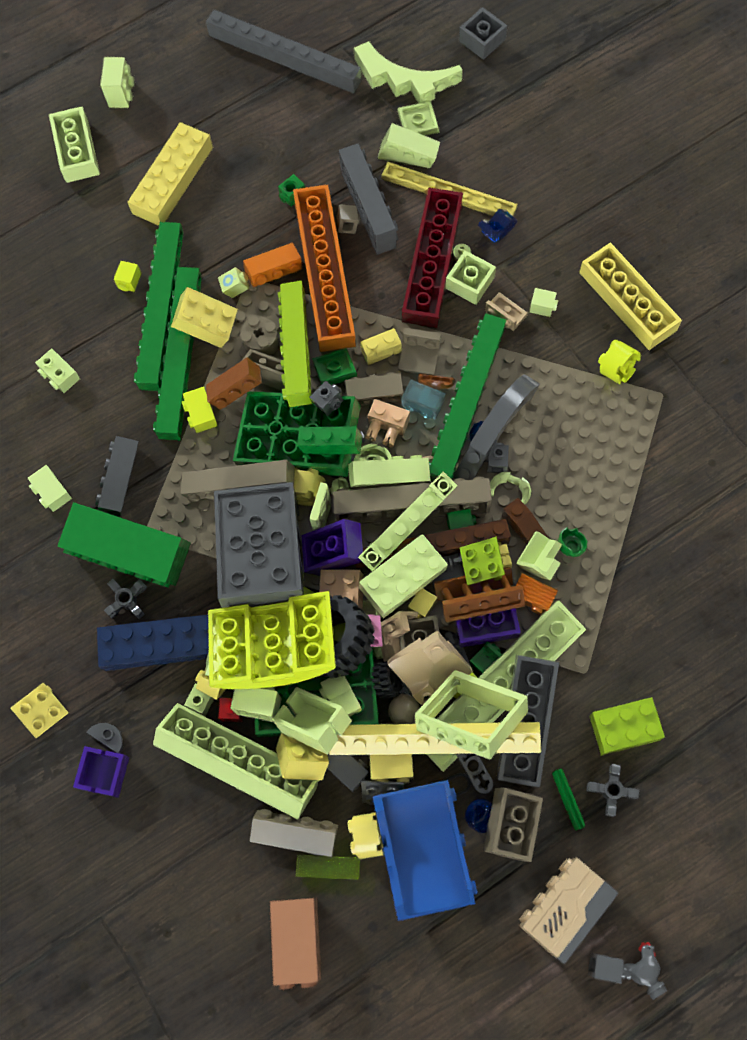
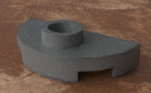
M98 723L86 732L116 753H121L123 738L121 732L115 726L108 723Z

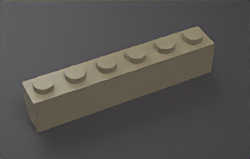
M288 460L182 472L181 495L189 501L196 502L204 498L214 500V491L288 482H293L294 484L295 466Z

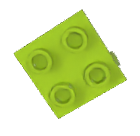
M497 537L460 547L467 585L493 578L494 580H500L505 575Z

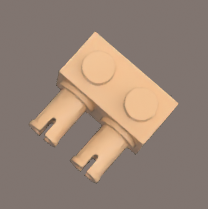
M374 399L368 413V424L370 425L365 438L368 440L372 438L371 441H376L381 428L387 430L382 444L387 446L389 443V447H394L397 435L404 436L410 421V411Z

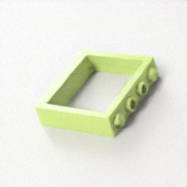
M454 670L416 712V730L475 753L478 756L491 759L528 713V696ZM457 692L509 711V714L488 739L434 719Z

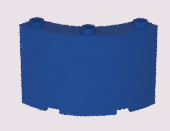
M448 780L373 796L398 921L475 904L474 894H477L475 881H470L462 848L466 846L463 833L459 834L453 801H457L454 788L450 789Z

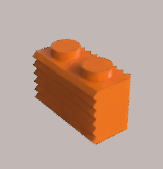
M523 573L516 586L522 585L525 605L529 606L531 611L538 615H542V613L544 614L549 610L558 590Z

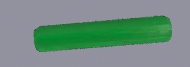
M558 769L552 772L574 829L580 830L584 828V820L564 771Z

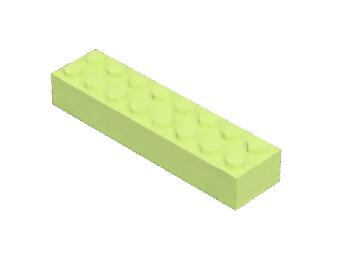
M178 703L156 728L153 741L154 746L296 819H299L316 791L319 780L283 779L277 753Z

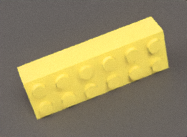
M181 122L179 123L129 199L128 205L132 214L158 226L160 222H166L213 148L209 134Z
M611 242L582 262L579 273L648 350L678 330L682 321L680 317Z

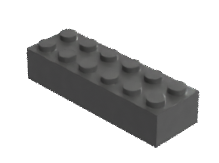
M357 143L338 150L340 171L376 254L378 255L397 248L396 241L398 240V235L396 231H398L396 221L391 219L390 207L384 203L385 196L378 189L379 183L377 178L372 176L373 170L371 164L366 162L367 157L364 149L361 150Z
M516 655L511 690L528 696V713L521 722H540L541 753H500L497 771L498 780L540 787L559 662Z

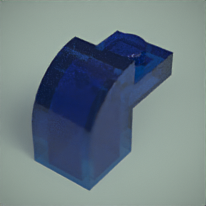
M498 209L491 220L482 219L478 226L486 237L493 243H496L513 229L518 220L507 210Z

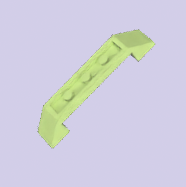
M442 472L358 558L371 571L375 570L458 485Z

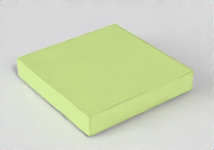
M431 101L398 108L403 128L424 136L439 132Z

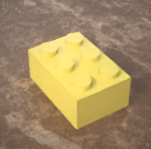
M187 287L180 297L171 327L222 348L229 340L238 309Z

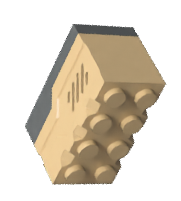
M577 857L566 859L559 867V870L562 871L559 876H552L546 884L548 890L545 894L539 893L532 902L535 907L531 911L526 910L519 919L522 922L519 927L563 964L567 962L618 895L616 890Z

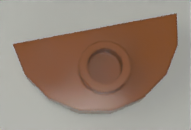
M418 374V383L432 391L451 388L455 383V379L451 377Z

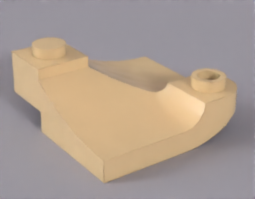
M438 631L423 641L420 638L387 660L389 667L406 684L413 697L421 705L425 704L454 670L468 675L473 672L472 667Z

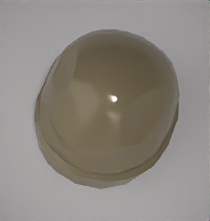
M399 694V696L394 697L388 708L392 724H416L415 714L420 709V706L411 695Z

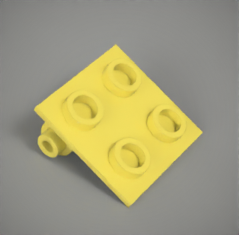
M44 682L11 707V710L35 738L39 737L69 713L54 696L51 688L48 685L46 686Z

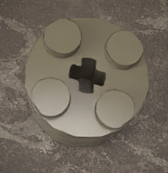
M249 317L248 321L242 326L240 333L247 353L250 349L266 355H274L280 343L274 322L266 317Z

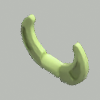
M501 472L493 477L490 481L491 496H494V491L498 485L508 481L517 486L519 485L518 488L522 493L521 501L524 505L529 501L531 487L526 479L510 475L511 472Z

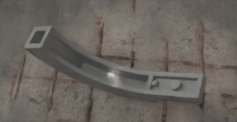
M524 374L507 389L477 431L453 478L473 480L502 432L523 405L532 399L540 383Z

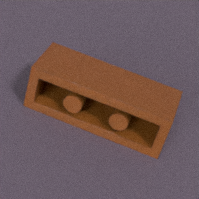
M248 357L240 361L206 385L207 402L221 410L261 384L260 366Z

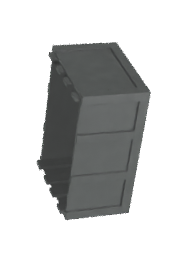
M293 482L214 491L218 600L221 607L226 608L249 604L250 608L289 602V597L304 595L303 581H305L300 550L302 539L298 524L300 513Z

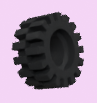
M387 661L375 663L372 668L374 671L372 672L374 678L372 683H374L373 688L374 690L376 689V694L382 699L399 696L401 694L400 690H402V680L389 667Z

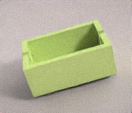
M296 687L286 701L296 717L294 718L289 709L283 705L272 719L283 734L327 755L338 741L337 735L341 736L352 721L342 706Z

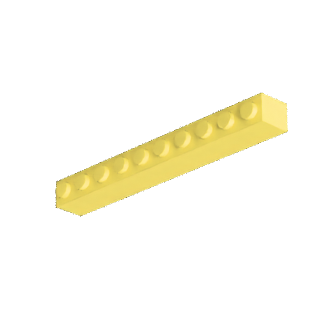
M520 722L496 753H541L540 722ZM447 723L485 739H488L500 725V723ZM416 724L349 725L341 736L337 735L338 741L329 752V755L465 754L472 752L416 730Z

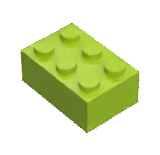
M652 697L595 711L589 715L601 755L657 742L665 738Z

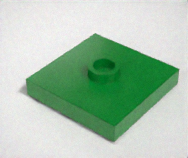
M347 348L312 358L321 385L325 381L333 385L349 380L352 377H358Z

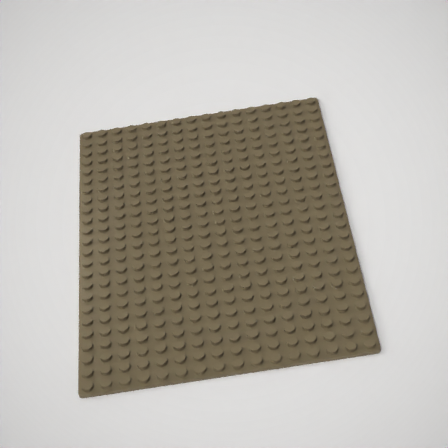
M247 281L250 289L240 295L236 305L238 310L229 340L222 348L219 347L204 384L205 391L208 383L238 364L247 354L240 333L242 326L251 316L266 317L274 322L280 343L275 354L269 356L284 360L280 351V346H283L280 340V332L282 330L279 324V318H282V316H280L278 305H281L278 299V292H281L280 286L265 283L253 287L250 281ZM305 294L311 394H313L317 387L321 386L312 358L338 350L319 351L311 297ZM350 306L356 347L347 348L357 376L359 378H366L370 375L382 376L391 372L401 373L404 401L388 404L410 411V421L404 436L397 435L394 447H389V443L387 446L382 444L387 430L381 428L376 441H371L372 438L370 440L364 438L365 442L361 444V447L367 444H378V446L386 448L390 452L391 457L403 456V459H410V456L414 455L430 456L434 445L438 446L440 440H437L440 429L444 430L445 424H443L445 414L450 413V400L457 394L455 387L457 381L461 382L462 380L460 374L463 365L467 366L468 361H466L468 351L474 347L471 345L472 340L416 324L404 323L402 320ZM393 328L396 330L402 346L404 328L441 333V344L434 375L454 378V386L448 389H440V391H432L428 387L418 383V374L398 370L401 353L393 354L391 357L367 365L361 352L360 341ZM498 348L460 455L458 466L482 423L507 389L524 374L540 383L532 399L524 404L516 413L496 443L509 445L507 472H511L510 475L520 479L523 477L529 482L531 497L525 506L534 515L549 539L558 541L560 532L568 527V529L577 528L578 531L585 535L588 543L586 551L578 557L566 556L559 550L554 559L561 564L552 579L547 580L531 575L516 564L527 544L508 524L511 538L507 547L512 562V587L516 586L523 573L558 590L551 606L559 600L586 630L555 661L559 662L560 667L585 674L589 669L663 400V394L624 382L618 384L603 376ZM345 381L337 383L336 385L341 388L343 396H347ZM262 383L250 390L252 392L282 393L281 390ZM247 393L221 410L211 405L217 427L196 433L195 428H190L188 424L147 527L181 537L191 542L190 551L215 559L217 558L214 500L204 498L192 502L181 495L182 472L237 466L233 462ZM372 405L360 407L357 428L363 432L364 436L370 425L368 424V413ZM484 462L476 477L489 478L491 481L499 473L487 472L488 462ZM348 474V477H345V479L347 480V482L349 483V486H350V480H349V474ZM320 475L326 480L325 483L328 485L330 498L332 502L328 519L325 525L327 526L329 524L336 522L334 515L333 494H331L330 492L332 482L336 478H333L328 475ZM508 481L498 485L494 491V496H491L490 513L475 514L476 523L482 524L502 520L503 509L516 498L522 500V493L518 488L519 485L517 486ZM358 487L350 488V490H356ZM298 504L300 513L298 524L300 535L313 531L310 523L313 506ZM447 517L426 518L406 539L418 537L422 534L428 535L448 531ZM394 521L361 524L363 548L369 547ZM300 546V550H301V562H302V567H303V571H304L303 550H302V546ZM354 564L340 570H356V566ZM372 572L364 573V578ZM304 573L305 581H303V586L320 591V576ZM431 581L423 589L435 595ZM363 594V601L368 600ZM415 595L396 608L391 614H396L399 611L408 612V606ZM445 600L437 601L428 617L437 616L439 629L456 633L455 621L446 623L444 619L442 601ZM526 605L516 608L521 632L520 636L542 616L532 612L531 608ZM518 638L491 642L490 644L493 643L499 648L507 650Z

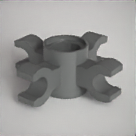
M114 579L107 583L116 593V601L104 610L108 616L114 618L122 609L131 610L138 619L145 615L136 605V596L148 588L140 579L130 589L121 588ZM130 595V599L122 603L123 597Z
M610 765L609 782L605 784L587 783L586 791L602 793L604 798L607 799L605 816H616V802L620 797L639 798L638 789L624 788L619 782L620 765ZM609 785H614L617 788L616 796L609 794Z

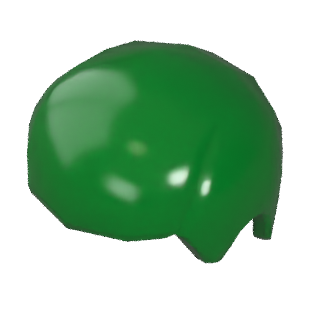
M566 527L560 532L558 542L562 544L559 550L566 556L578 557L587 549L588 541L585 535L578 531L577 528L568 529Z

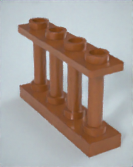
M510 567L504 568L505 575L500 580H494L493 578L472 585H467L465 576L434 582L437 601L445 600L442 601L446 623L524 607L525 600L522 585L512 587V569Z

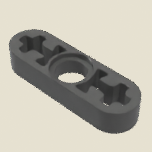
M475 753L467 757L465 754H456L474 788L483 794L490 792L493 788V780L480 757ZM473 759L477 760L478 768L475 771H469L467 767L468 762ZM480 773L482 779L488 780V782L485 783L486 788H483L481 786L479 787V778L475 776L473 779L472 776L478 775Z

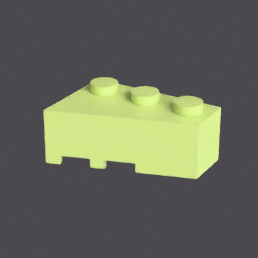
M392 123L382 141L377 159L431 168L436 160L440 142Z

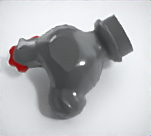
M642 942L639 947L642 959L636 964H624L627 968L625 978L647 986V995H650L653 1000L665 993L667 989L664 986V982L658 981L660 965L655 958L654 946H651L649 942Z

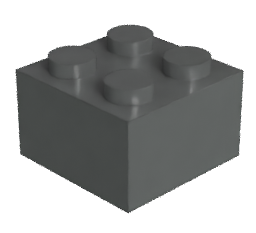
M482 7L460 27L459 42L484 60L506 40L507 25Z

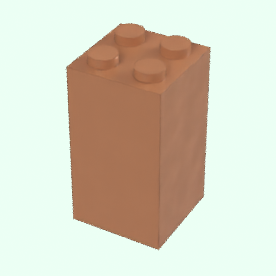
M317 898L270 901L274 985H279V989H291L295 987V984H301V988L315 987L316 982L321 980Z

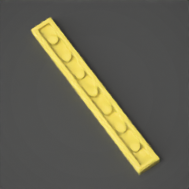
M390 162L387 163L381 175L383 180L425 194L428 192V187L463 192L462 206L510 222L518 205Z

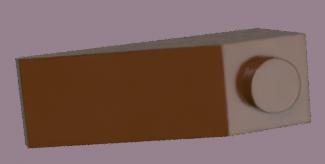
M516 498L503 509L502 518L507 520V523L526 544L529 543L536 531L549 539L534 515L519 498Z

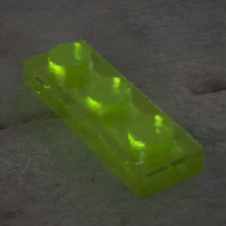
M297 855L296 877L359 880V858Z

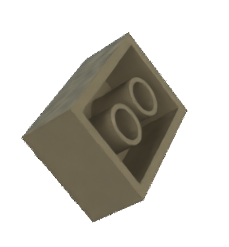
M495 788L483 851L519 861L531 862L543 798L507 788Z

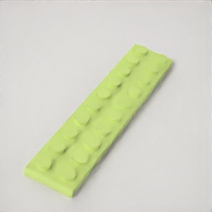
M557 600L479 679L511 690L516 655L555 661L586 629ZM462 694L437 720L445 723H493L505 710ZM427 754L443 772L457 759L456 754Z

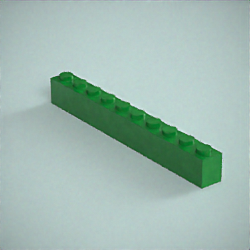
M160 222L159 229H156L157 243L153 246L155 256L154 260L151 261L152 275L149 276L148 280L150 289L146 293V301L148 303L147 307L144 308L145 322L141 326L143 336L139 340L140 356H137L136 365L138 369L134 373V383L137 384L139 390L158 391L162 385L160 373L164 371L165 339L169 335L167 323L171 320L169 309L170 306H173L172 290H175L174 275L177 274L184 235L181 223Z
M178 267L177 274L174 275L175 290H172L173 306H170L169 309L171 320L167 323L169 335L165 339L166 354L163 355L164 371L160 373L162 385L158 389L159 404L156 405L155 409L157 421H154L153 431L158 439L181 440L185 412L181 401H184L183 393H186L188 389L194 336L171 327L180 297L185 289L189 287L200 292L202 275L199 268Z
M485 313L484 319L479 320L477 327L479 333L474 335L471 344L474 347L468 351L466 361H468L467 366L463 365L460 374L462 380L461 382L457 381L455 387L457 394L450 400V413L445 414L443 424H445L444 430L440 429L437 440H440L438 446L434 445L431 456H433V460L429 462L431 482L442 472L451 480L453 478L501 342L506 319Z

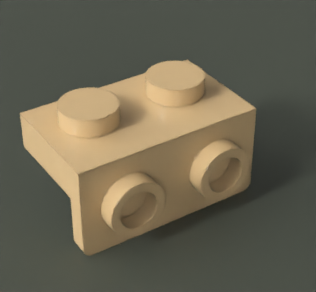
M500 292L492 301L488 300L486 302V313L506 319L505 328H510L512 331L527 317L525 310Z

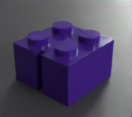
M84 746L73 788L119 798L130 757L124 754L110 751L105 752L100 749Z

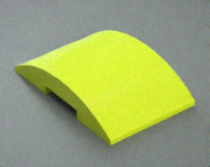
M329 591L289 597V602L250 608L249 604L208 610L209 686L212 688L257 689L276 687L305 681L336 668Z

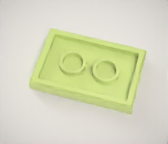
M320 482L310 515L313 531L326 525L332 505L328 485Z

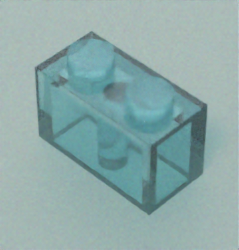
M410 380L401 398L402 406L410 412L416 411L427 419L433 418L436 420L445 401V393Z

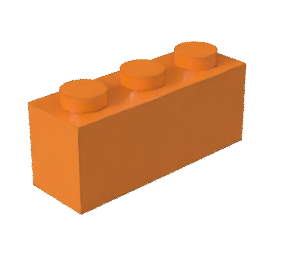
M293 243L243 260L245 273L253 287L302 270L301 257Z

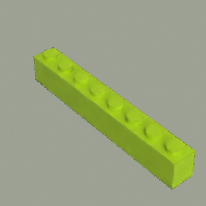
M302 281L280 284L281 292H278V299L281 305H278L279 314L282 316V318H279L280 329L282 330L280 332V340L283 343V346H280L282 357H284V360H281L282 371H284L281 377L283 386H285V389H282L283 399L288 401L289 407L312 404L310 399L312 394L306 299Z

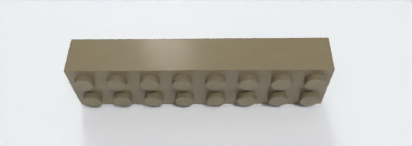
M475 477L473 480H465L463 478L453 480L458 486L427 518L447 517L449 512L470 509L471 514L490 513L492 497L489 478ZM417 482L414 485L400 483L393 487L379 485L376 488L369 489L367 487H358L356 490L338 489L333 492L335 520L337 522L347 519L360 524L395 521L431 483Z

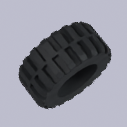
M334 595L333 598L330 596L332 627L345 623V632L341 640L334 646L336 668L322 674L321 676L337 678L339 674L343 677L348 675L351 670L354 672L358 669L360 663L363 664L366 661V655L370 654L372 650L370 645L374 643V636L372 635L374 633V626L371 624L369 616L351 599L340 595Z

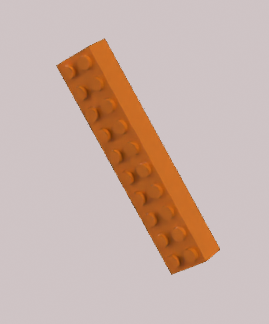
M328 185L294 189L295 207L319 351L324 352L356 347L354 325Z

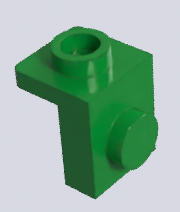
M487 642L469 663L478 672L483 674L502 656L501 650L495 644Z

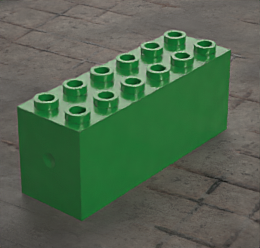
M73 502L57 547L63 548V553L125 574L134 575V577L151 582L153 578L152 583L169 588L170 584L177 585L191 542L181 537Z

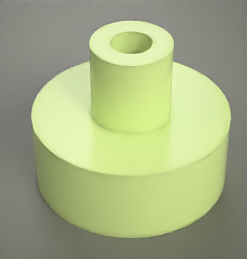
M458 244L454 247L453 258L456 262L464 251L471 253L468 245Z
M343 477L333 480L332 487L330 488L331 494L342 488L350 490L349 483Z

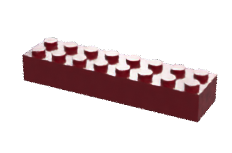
M428 187L402 308V322L438 328L446 288V277L449 274L462 210L463 192Z

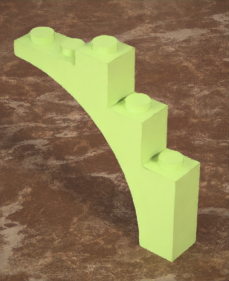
M370 42L354 48L355 60L358 66L361 67V71L371 88L373 89L388 83L396 97L411 91L418 103H424L434 100L436 92H440L462 81V68L460 65L438 71H417L398 66L385 59L373 48Z

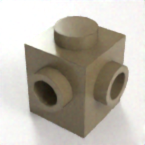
M339 204L336 215L339 233L355 234L357 224L360 223V214L357 213L356 206Z

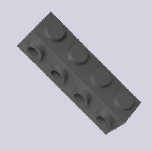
M116 436L115 442L111 441L109 447L111 457L106 459L104 469L107 470L106 477L102 476L100 487L103 488L102 493L97 494L95 501L99 511L121 516L138 448V441Z

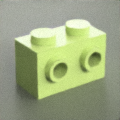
M50 349L35 362L39 367L37 370L44 379L48 377L51 380L49 383L55 390L60 389L65 393L80 380L77 373L53 349Z

